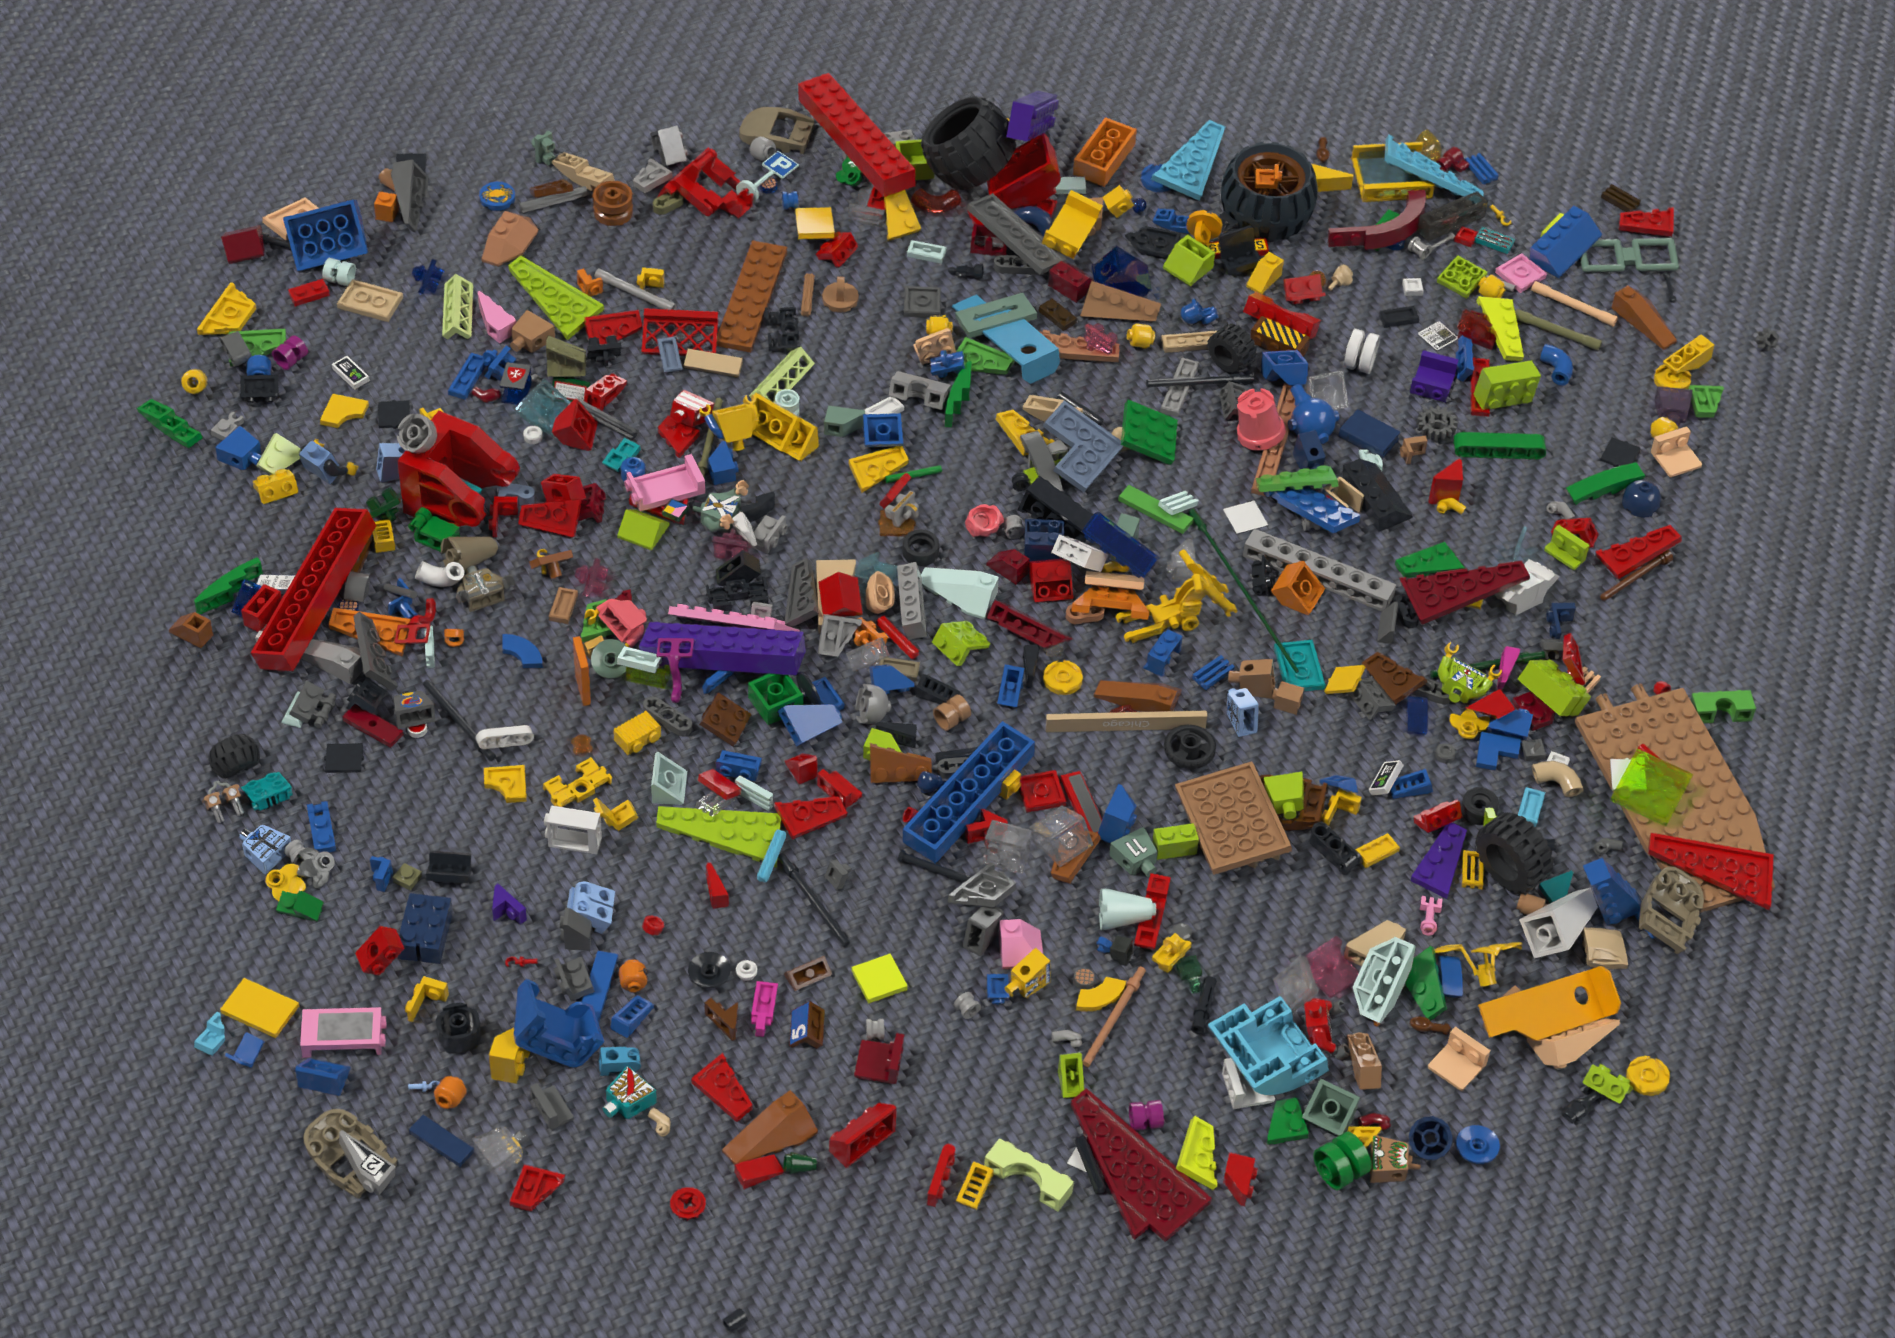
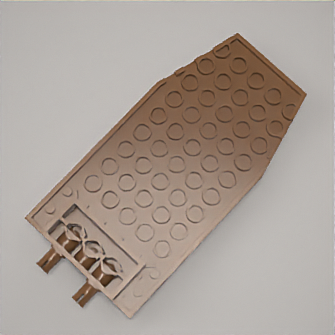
M1636 684L1631 688V691L1637 701L1613 707L1608 695L1604 693L1595 699L1601 711L1576 717L1575 724L1611 790L1610 759L1629 758V760H1644L1636 753L1637 748L1641 744H1645L1686 781L1685 786L1677 790L1644 760L1646 792H1631L1629 794L1627 792L1612 791L1647 854L1651 833L1766 853L1756 815L1684 688L1649 697L1643 684H1639V687ZM1653 857L1661 870L1666 867H1675ZM1683 871L1696 880L1703 891L1704 904L1700 913L1745 900ZM1772 878V891H1773L1774 888H1775V885H1774V881H1773V878Z

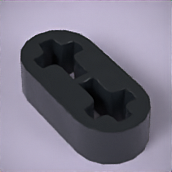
M1407 594L1399 595L1396 602L1398 604L1397 613L1401 623L1407 628H1414L1418 625L1419 618Z

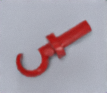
M511 956L505 961L507 967H509V961H515V965H520V967H524L525 964H538V959H525L524 956L519 959Z

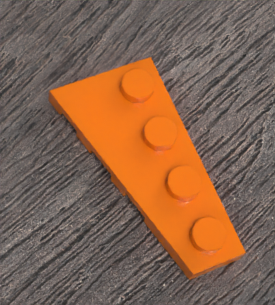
M333 608L329 628L358 639L353 616L360 611ZM361 612L373 620L381 640L378 644L382 649L403 657L406 644L394 643L397 626L406 625L411 619ZM409 629L400 630L399 640L408 638Z

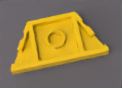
M230 282L197 328V334H229V332L241 331L255 312L256 304L247 298L245 293L239 292L235 284Z

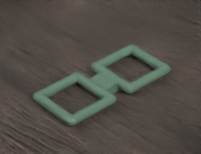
M1672 238L1633 239L1631 241L1632 248H1622L1621 242L1618 239L1597 240L1591 247L1614 246L1617 265H1589L1587 252H1585L1580 257L1583 272H1623L1625 265H1635L1637 271H1676L1679 269L1675 242ZM1668 245L1670 264L1642 263L1639 246Z

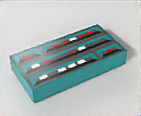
M1481 227L1475 237V243L1506 254L1509 253L1515 242V238Z

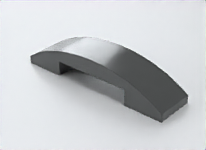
M1035 431L1020 435L1025 452L1029 453L1037 475H1040L1057 489L1063 491L1059 475L1053 471L1055 468L1054 460L1041 434Z

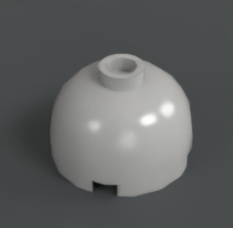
M409 414L399 424L398 429L400 431L399 436L397 435V440L404 450L419 454L428 451L435 444L437 429L428 417L421 414Z
M863 684L864 689H859L856 699V710L860 711V716H856L858 723L876 724L890 711L891 702L881 687Z

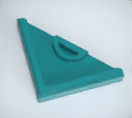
M1572 870L1539 884V889L1550 904L1568 894L1574 873Z

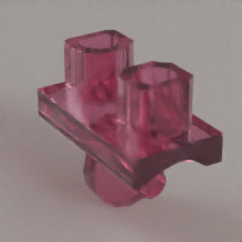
M1100 323L1095 325L1086 324V333L1084 335V341L1087 342L1086 348L1089 351H1093L1096 348L1109 356L1112 353L1113 346L1117 343V335L1113 332L1107 335L1104 334L1105 328Z
M734 528L731 529L730 533H723V537L713 536L714 556L716 558H725L726 550L733 551L732 557L742 550L749 552L748 541H742L743 536L736 535V529Z
M595 558L593 566L589 569L588 566L583 565L575 571V577L579 580V583L583 584L586 581L583 592L584 596L589 597L591 592L601 595L604 590L605 583L596 580L598 578L605 581L609 570L599 565L601 559Z

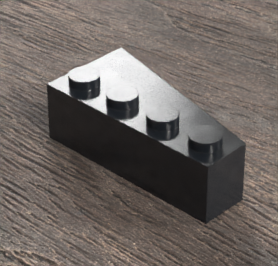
M1039 475L1027 488L1017 510L1022 513L1024 511L1030 513L1033 519L1064 521V535L1085 543L1092 536V533L1087 528L1096 516Z

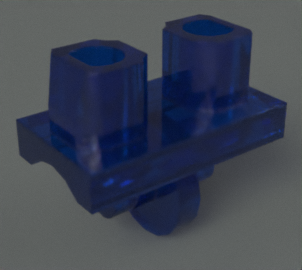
M432 259L427 270L424 265L413 268L412 275L415 280H423L418 293L424 294L425 290L432 293L436 292L439 284L438 281H440L444 269L435 266L437 260Z
M244 579L231 612L242 616L241 610L262 586Z

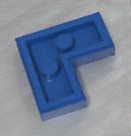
M1481 732L1476 767L1496 771L1498 755L1518 759L1521 739Z

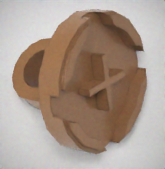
M837 277V283H832L823 290L822 301L825 307H829L831 311L847 312L852 307L855 308L857 306L859 295L854 286L845 283V277Z

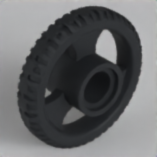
M1191 724L1181 725L1173 728L1167 734L1164 741V752L1173 764L1185 769H1196L1206 766L1212 761L1216 753V742L1212 734L1202 727ZM1176 737L1181 740L1178 752H1174L1171 748V743ZM1200 737H1202L1207 743L1201 744ZM1199 753L1205 754L1204 757L1197 759Z

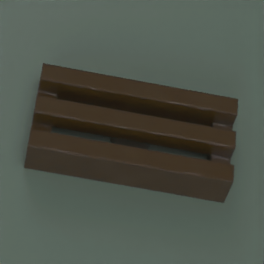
M1613 184L1601 194L1602 199L1625 212L1634 211L1641 203V200Z

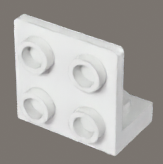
M1231 1058L1224 1059L1222 1075L1233 1109L1268 1104L1275 1101L1274 1095H1263L1255 1092L1238 1067L1235 1066Z

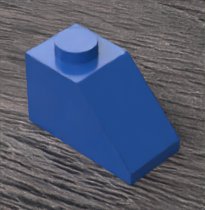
M1525 709L1513 710L1505 716L1490 722L1487 732L1518 738L1521 741L1527 740L1533 714H1530Z

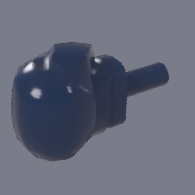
M922 771L918 778L917 786L922 793H932L936 789L939 790L946 781L942 780L940 775Z

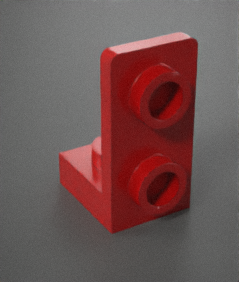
M605 375L586 389L584 401L603 411L605 397L620 387L621 381L613 376Z
M494 496V504H490V516H493V519H489V530L493 531V537H497L499 515H518V497Z
M1591 518L1557 520L1551 530L1553 535L1554 528L1560 525L1572 534H1579L1580 539L1589 544V548L1594 546L1599 535Z

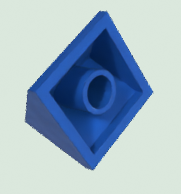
M901 413L863 414L865 447L903 446Z
M308 1058L296 1066L295 1072L298 1087L340 1096L349 1075L350 1066Z

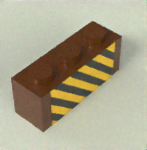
M1263 316L1260 317L1251 329L1250 336L1254 340L1255 345L1271 352L1298 350L1304 357L1309 349L1310 337Z

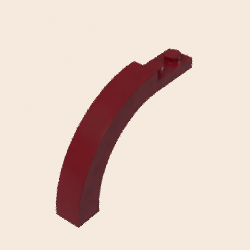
M1425 190L1407 191L1406 209L1399 216L1388 222L1373 226L1329 228L1328 247L1364 245L1365 250L1393 245L1408 238L1420 227L1423 221L1426 204Z

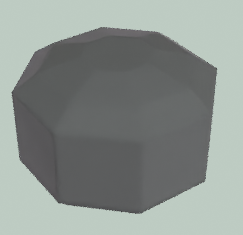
M1178 923L1173 926L1171 936L1176 933L1183 940L1190 941L1192 929L1188 924Z

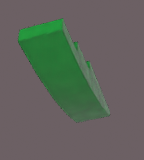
M968 361L965 364L964 369L959 372L952 385L947 400L945 427H952L953 414H961V401H969L972 361Z
M150 399L137 408V411L152 425L187 448L203 439L201 432L189 427L187 420L176 416L174 409Z
M1637 462L1587 477L1566 487V490L1575 505L1590 497L1595 500L1608 492L1613 495L1627 488L1632 482L1642 480L1646 476Z
M256 557L239 565L208 586L194 599L196 613L203 614L234 600V593L249 588L248 581L263 575L259 558Z

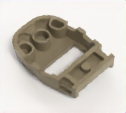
M761 107L753 110L744 118L740 126L739 136L748 145H751L752 141L757 137H765L775 143L776 149H782V152L790 153V150L793 149L800 151V154H804L815 127V121L813 118L791 109ZM777 118L794 120L795 126L789 139L770 135Z
M1676 867L1664 868L1653 879L1641 902L1639 929H1645L1675 949L1676 954L1685 951L1687 947L1684 944L1692 939L1693 931L1701 921L1699 912L1703 909L1704 895L1700 885L1696 880ZM1651 900L1682 920L1681 928L1654 910Z
M343 1109L328 1110L315 1119L305 1130L304 1144L307 1153L332 1183L359 1199L366 1190L363 1188L354 1170L343 1179L330 1168L345 1155L339 1144V1133L343 1130L359 1142L363 1141L372 1151L395 1166L397 1159L395 1157L392 1159L388 1155L386 1145L376 1137L374 1130L369 1125H363L357 1120L356 1116Z

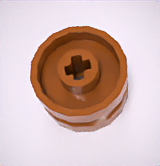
M606 181L599 184L593 192L595 219L606 226H619L628 222L633 215V193L631 188L620 181Z

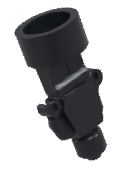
M975 264L974 267H969L968 265L956 266V268L950 267L948 272L959 277H966L967 275L983 278L984 265Z

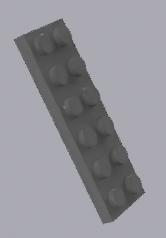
M994 194L968 203L966 209L1039 275L1048 272L1060 261H1066V258L1058 251L1042 244L1043 238Z

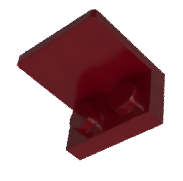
M896 1033L895 1041H890V1044L862 1040L854 1077L897 1084L904 1050L905 1034Z

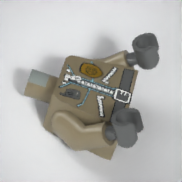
M470 566L465 570L466 575L462 577V583L458 586L456 599L458 604L466 601L469 612L505 601L504 588L508 589L510 585H516L512 574L501 577L492 573L487 568L477 570L475 566Z

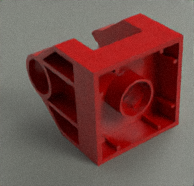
M438 410L431 419L437 429V439L433 447L419 454L405 451L398 459L403 513L415 517V513L419 508L423 507L428 509L432 516H436L448 523H453L458 527L465 525L475 527L486 516L484 512L485 499L478 492L472 490L463 480L479 488L491 486L507 487L519 474L520 466L510 453L503 450L479 426Z

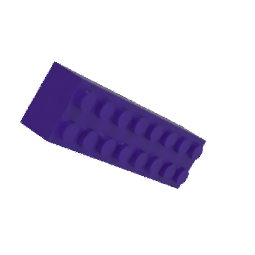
M1035 91L1013 101L1006 137L1029 141L1051 130L1056 121V117H1053L1054 111L1058 109L1059 105L1057 95Z
M649 622L639 645L641 651L657 654L659 638H694L692 658H681L678 664L679 668L797 675L806 652L804 632ZM661 643L660 653H669L672 643ZM681 643L679 653H689L691 643ZM662 657V662L659 666L670 667L668 658Z

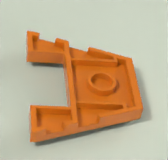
M1093 585L1072 603V612L1089 613L1090 606L1131 610V618L1148 620L1149 610L1134 589Z

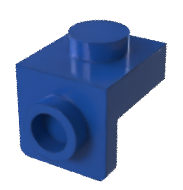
M987 974V1001H992V1004H1004L1005 1000H1009V993L1005 991V986L1009 984L1008 974Z

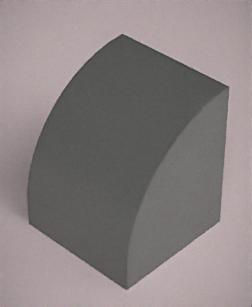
M350 572L345 586L344 599L364 602L369 593L370 574Z

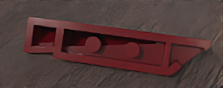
M994 600L987 616L988 619L998 621V625L1047 649L1072 640L1071 637L997 600Z

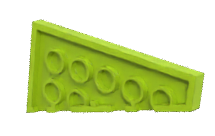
M658 806L656 828L677 835L684 834L692 837V840L698 842L702 840L710 843V846L736 855L744 854L752 857V860L760 862V860H764L775 831L781 828V818L778 813Z

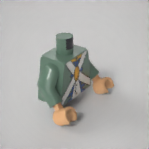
M741 480L736 484V488L729 492L710 493L706 502L695 500L693 511L701 513L702 525L711 532L719 531L729 535L733 527L732 523H734L732 518L740 512V495H747L749 485L746 481Z

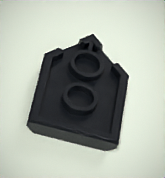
M1145 226L1140 228V231L1125 234V237L1140 253L1168 258L1175 244L1180 241L1181 233Z

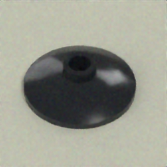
M798 672L796 680L798 689L803 694V699H806L811 705H821L819 694L811 680L803 672Z
M715 952L698 954L690 961L688 966L689 978L694 984L702 988L721 986L728 980L731 971L728 960Z

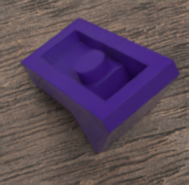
M497 883L494 888L493 921H496L506 913L511 920H516L521 925L527 920L526 908Z

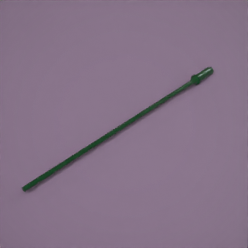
M1194 508L1189 510V514L1194 518L1193 520L1198 530L1206 535L1295 673H1298L1299 670L1208 533L1206 523L1203 522Z

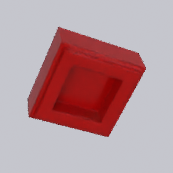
M1462 226L1454 241L1471 248L1478 232Z

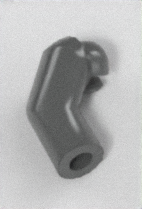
M1602 838L1594 845V852L1598 855H1603L1610 849L1621 851L1622 841Z

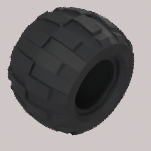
M973 96L954 102L942 110L927 126L922 136L921 147L927 164L937 178L956 190H966L989 181L1007 165L1015 151L1016 139L1006 137L1009 121L1000 108L984 97Z

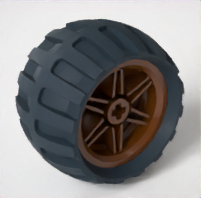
M1260 142L1243 148L1230 161L1221 184L1223 211L1238 222L1239 229L1252 226L1254 238H1266L1267 242H1275V240L1281 239L1286 240L1292 235L1298 234L1310 220L1318 196L1316 174L1311 162H1308L1306 156L1302 152L1295 150L1294 147L1281 145L1277 142ZM1275 164H1279V171H1282V181L1278 182L1277 189L1255 188L1256 169H1274Z

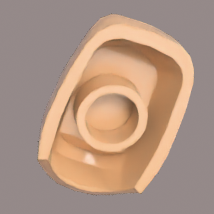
M880 571L875 572L870 576L867 583L866 607L870 612L879 614L894 605L895 593L892 580Z

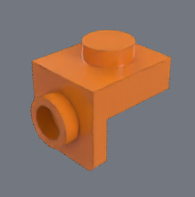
M1275 164L1274 169H1256L1255 188L1277 189L1278 182L1282 181V171H1279V164Z

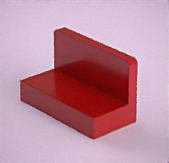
M822 769L817 773V786L830 797L838 796L845 809L862 797V792L837 771L829 774L826 770Z

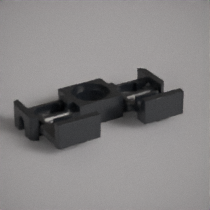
M795 307L780 308V313L769 312L768 308H765L766 326L781 324L782 337L778 336L775 339L768 333L769 351H781L784 348V354L788 355L792 350L800 347L797 346L799 330L798 321H794V315H796ZM793 329L794 332L788 333L785 330Z
M762 576V581L746 583L745 579L727 581L724 587L710 589L709 585H706L708 603L713 605V609L724 612L732 611V603L728 601L748 599V597L751 598V608L753 602L768 604V586L764 576ZM741 588L742 591L736 593L733 592L732 589Z

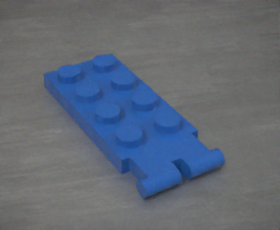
M1307 485L1299 490L1286 487L1284 491L1264 492L1266 497H1273L1278 500L1277 503L1331 533H1336L1360 522V515L1352 509L1342 506L1337 501L1331 500Z

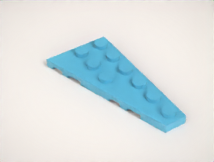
M1209 120L1166 164L1164 163L1152 175L1151 180L1200 200L1225 126Z
M1388 134L1385 141L1384 161L1388 165L1402 168L1408 174L1413 173L1423 181L1434 183L1438 188H1446L1456 196L1461 195L1465 197L1469 202L1479 204L1482 202V190L1466 180L1459 181L1451 171L1448 173L1440 169L1441 165L1419 152H1411L1407 147L1408 145L1403 142L1401 144L1393 141L1394 137Z

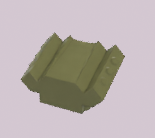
M548 335L546 340L547 377L585 376L586 350Z

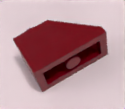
M1011 549L998 552L986 563V566L1017 585L1028 575L1029 558L1019 551Z

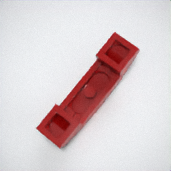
M1150 873L1145 897L1152 899V903H1156V915L1152 916L1151 920L1139 922L1134 946L1155 950L1171 877Z

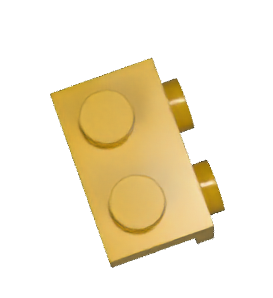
M289 469L277 470L275 474L270 476L261 475L257 477V480L252 481L254 489L259 493L262 504L299 492L295 476Z

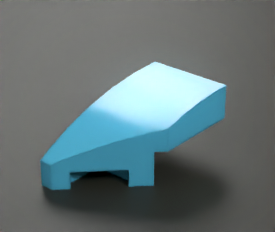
M216 1012L207 1021V1029L194 1041V1048L212 1056L225 1041L224 1025H222L219 1012Z

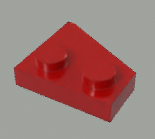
M669 415L658 426V433L666 440L668 446L675 450L678 458L700 436V430L681 422L676 423Z

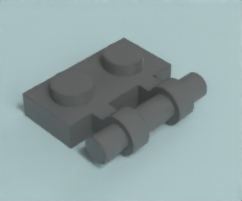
M306 681L289 715L306 724L311 718L315 720L314 726L320 729L327 722L330 710H333L337 696L330 693L328 698H324L322 696L324 689ZM317 705L322 707L319 712L315 710Z

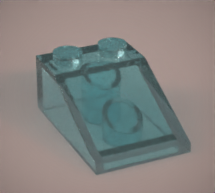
M544 378L521 401L515 411L529 424L537 426L542 431L555 437L552 433L555 418L571 402Z

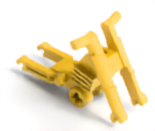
M1183 549L1179 552V555L1187 568L1192 571V577L1186 580L1180 588H1176L1173 599L1168 600L1167 595L1164 594L1160 596L1162 604L1158 606L1153 604L1146 605L1154 625L1129 631L1124 634L1125 642H1129L1131 639L1132 643H1135L1136 641L1162 634L1165 628L1172 627L1176 629L1179 625H1181L1184 631L1194 630L1199 625L1196 615L1200 614L1201 600L1206 595L1212 599L1211 601L1214 604H1217L1224 610L1227 617H1231L1230 612L1237 613L1238 611L1235 604H1232L1221 593L1229 592L1227 585L1221 584L1214 575H1211L1200 564L1192 560L1187 551ZM1131 610L1120 612L1116 615L1118 623L1122 619L1125 624L1138 620L1137 618H1131Z

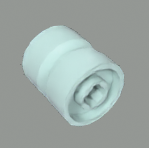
M328 258L323 267V280L332 283L338 282L340 285L348 286L351 280L355 278L356 266L353 263L345 261L341 263L340 260Z
M790 389L779 391L775 396V403L799 416L798 393Z

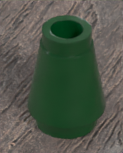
M793 1152L785 1154L783 1161L784 1172L794 1174L815 1171L816 1157Z

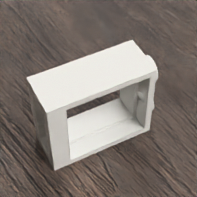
M1062 535L1058 536L1051 552L1084 568L1099 572L1102 571L1109 555L1081 541Z
M551 805L550 812L546 813L544 818V825L547 826L545 838H548V847L597 855L602 839L600 813ZM558 826L587 830L588 833L560 829Z

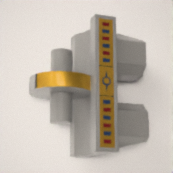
M909 491L906 495L899 494L895 500L896 506L888 505L885 508L886 517L892 519L893 526L899 527L906 519H916L918 517L919 505L914 499L915 492Z

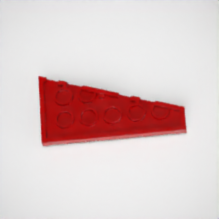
M1657 833L1650 834L1649 855L1770 910L1774 854Z

